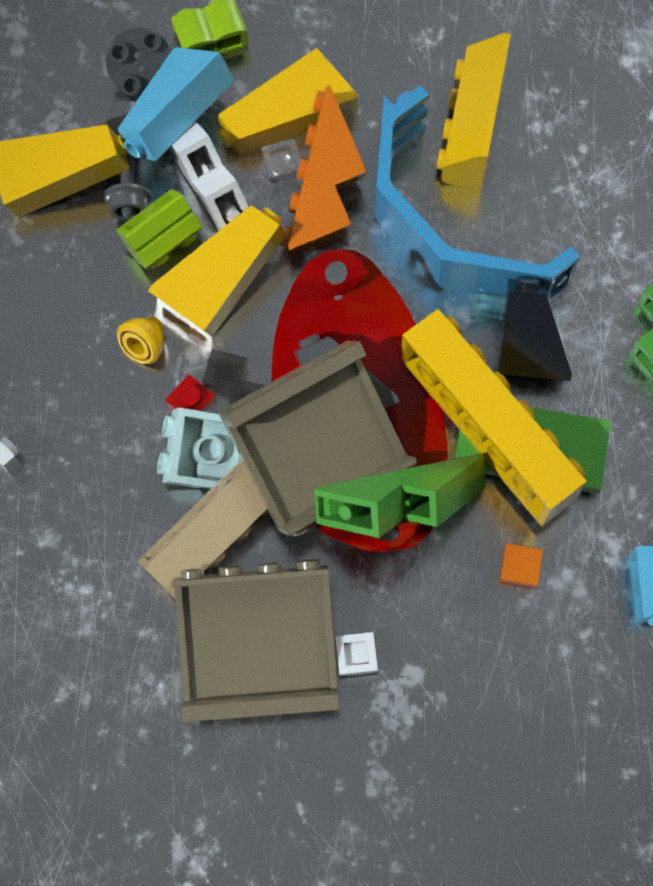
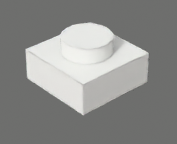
M4 436L0 439V465L12 476L22 467L15 457L20 451Z
M373 632L335 636L340 677L378 672Z

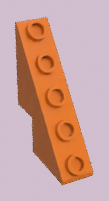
M330 85L326 86L325 92L318 90L313 111L319 112L316 125L309 124L305 139V145L311 147L308 159L301 157L296 178L302 180L299 193L293 191L288 212L294 213L291 227L284 226L286 234L280 242V246L286 247V255L312 246L349 229L351 222L337 190L362 180L367 173Z

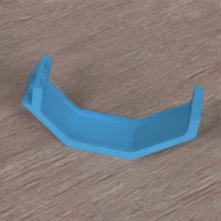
M419 85L411 92H403L395 100L394 104L384 95L376 185L375 220L431 283L441 290L503 300L506 297L508 279L517 280L519 276H531L537 278L539 282H544L550 301L568 288L581 257L572 246L549 263L534 264L454 249L440 238L393 186L390 179L391 159L394 153L426 130L422 120L427 117L428 109L424 102L429 99V93Z

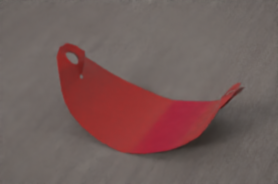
M327 250L307 262L294 281L279 316L272 352L271 382L300 367L293 351L300 348L298 341L310 335L318 333L320 338L330 336L339 345L347 340L358 341L366 353V356L361 358L364 367L392 390L400 401L386 408L385 411L406 455L413 456L417 460V463L408 468L448 460V444L442 408L401 361L402 336L416 324L399 293L369 258L356 250ZM335 261L344 263L347 268V277L339 284H331L325 276L327 266ZM337 295L342 296V298L339 300L334 299V297ZM402 520L394 526L398 530V538L387 542L376 537L317 524V521L313 522L318 530L325 535L369 552L403 550L415 547L428 536L433 527Z

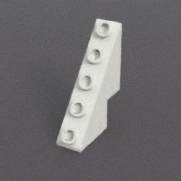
M195 121L168 149L219 231L249 206L236 179L223 166L209 135Z

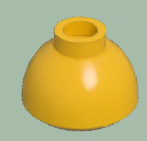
M151 316L147 319L132 318L118 327L117 339L122 350L131 359L143 364H153L162 353L165 328L163 323L156 317Z

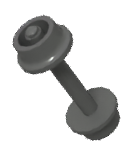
M125 100L113 103L109 108V116L104 120V125L107 124L119 135L118 127L136 102ZM131 154L126 155L130 169L121 172V184L110 186L105 190V200L110 205L111 215L122 220H130L147 207L152 198V193L148 188L135 184V160Z

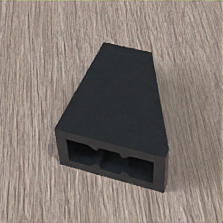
M519 276L517 280L508 279L497 358L498 372L505 375L571 381L570 360L545 283L539 282L537 278L531 276Z

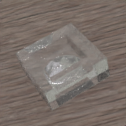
M294 139L261 147L262 157L271 184L297 176L301 158Z

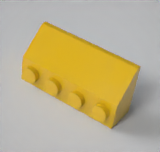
M502 33L467 46L464 60H457L454 80H460L459 89L452 88L448 109L454 110L453 119L446 118L442 139L448 140L447 149L440 148L436 169L443 170L442 184L482 190L511 37L509 33Z

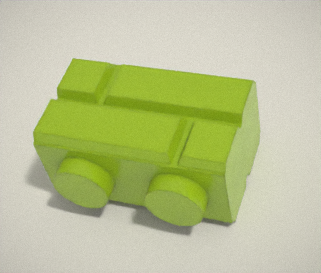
M171 189L116 229V232L138 264L148 269L149 267L157 268L163 265L169 259L168 253L176 247H185L191 244L197 238L196 232L203 227L183 195Z

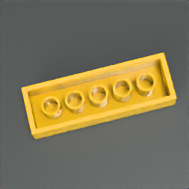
M436 309L403 334L401 361L480 454H485L487 463L542 527L577 499L587 482L584 478L585 472L575 459L571 457L567 459L558 448L560 443L556 436L547 428L542 430L534 420L535 414L530 406L523 400L518 401L509 391L510 385L505 377L498 371L493 373L487 366L485 355L481 349L474 343L469 345L462 337V330L456 320L450 315L445 317L439 309Z

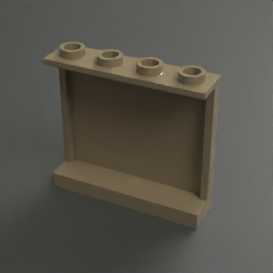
M347 340L218 411L277 529L288 536H299L313 528L312 523L316 521L314 493L316 487L407 469L417 463L415 457L406 455L361 361V358L366 356V353L358 341Z
M317 559L297 561V568L286 569L281 568V563L258 564V571L243 572L242 566H225L219 568L220 574L204 575V569L181 570V577H175L171 581L172 587L175 590L182 678V722L339 710L328 565L320 566V560Z

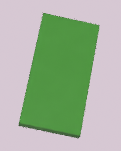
M530 407L535 414L534 420L542 430L547 428L556 436L560 443L558 448L567 459L570 457L575 459L585 472L584 478L587 482L582 491L600 494L611 421ZM459 430L455 459L480 454ZM485 460V474L498 476Z

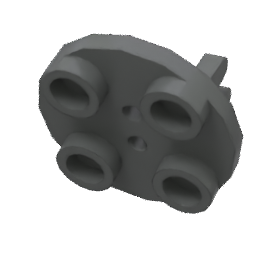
M141 26L127 28L117 34L108 46L105 57L107 73L114 85L126 95L140 97L172 50L166 40L152 29ZM136 52L140 53L139 58L134 57ZM143 65L145 67L144 71H139V67Z

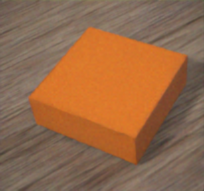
M506 543L499 582L537 588L543 549Z

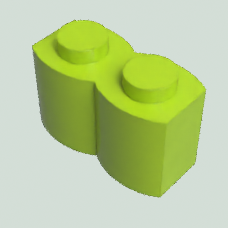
M213 0L204 8H186L171 17L173 34L179 48L220 52L223 55L239 51L249 45L248 31L235 0Z

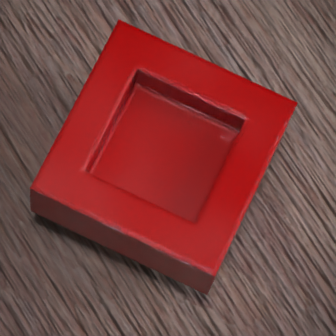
M190 374L165 399L166 404L173 410L185 408L207 412L217 401L216 395Z

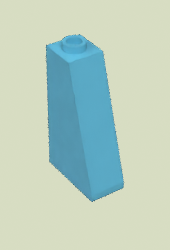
M175 47L170 52L117 129L125 141L124 147L129 154L135 158L156 161L235 81L220 52Z

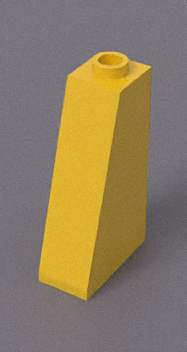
M315 48L218 114L220 126L218 135L228 148L233 146L239 155L242 156L307 133L309 124L316 125L319 112L313 111V106L318 90L325 92L326 86L330 85L344 119L353 117L358 113L359 95L324 55Z
M107 124L0 141V195L3 205L18 217H22L130 169L126 157L129 153L124 147L125 141L120 134L117 135Z
M250 205L153 283L148 291L213 337L286 234L279 224L282 219L266 207L259 211Z

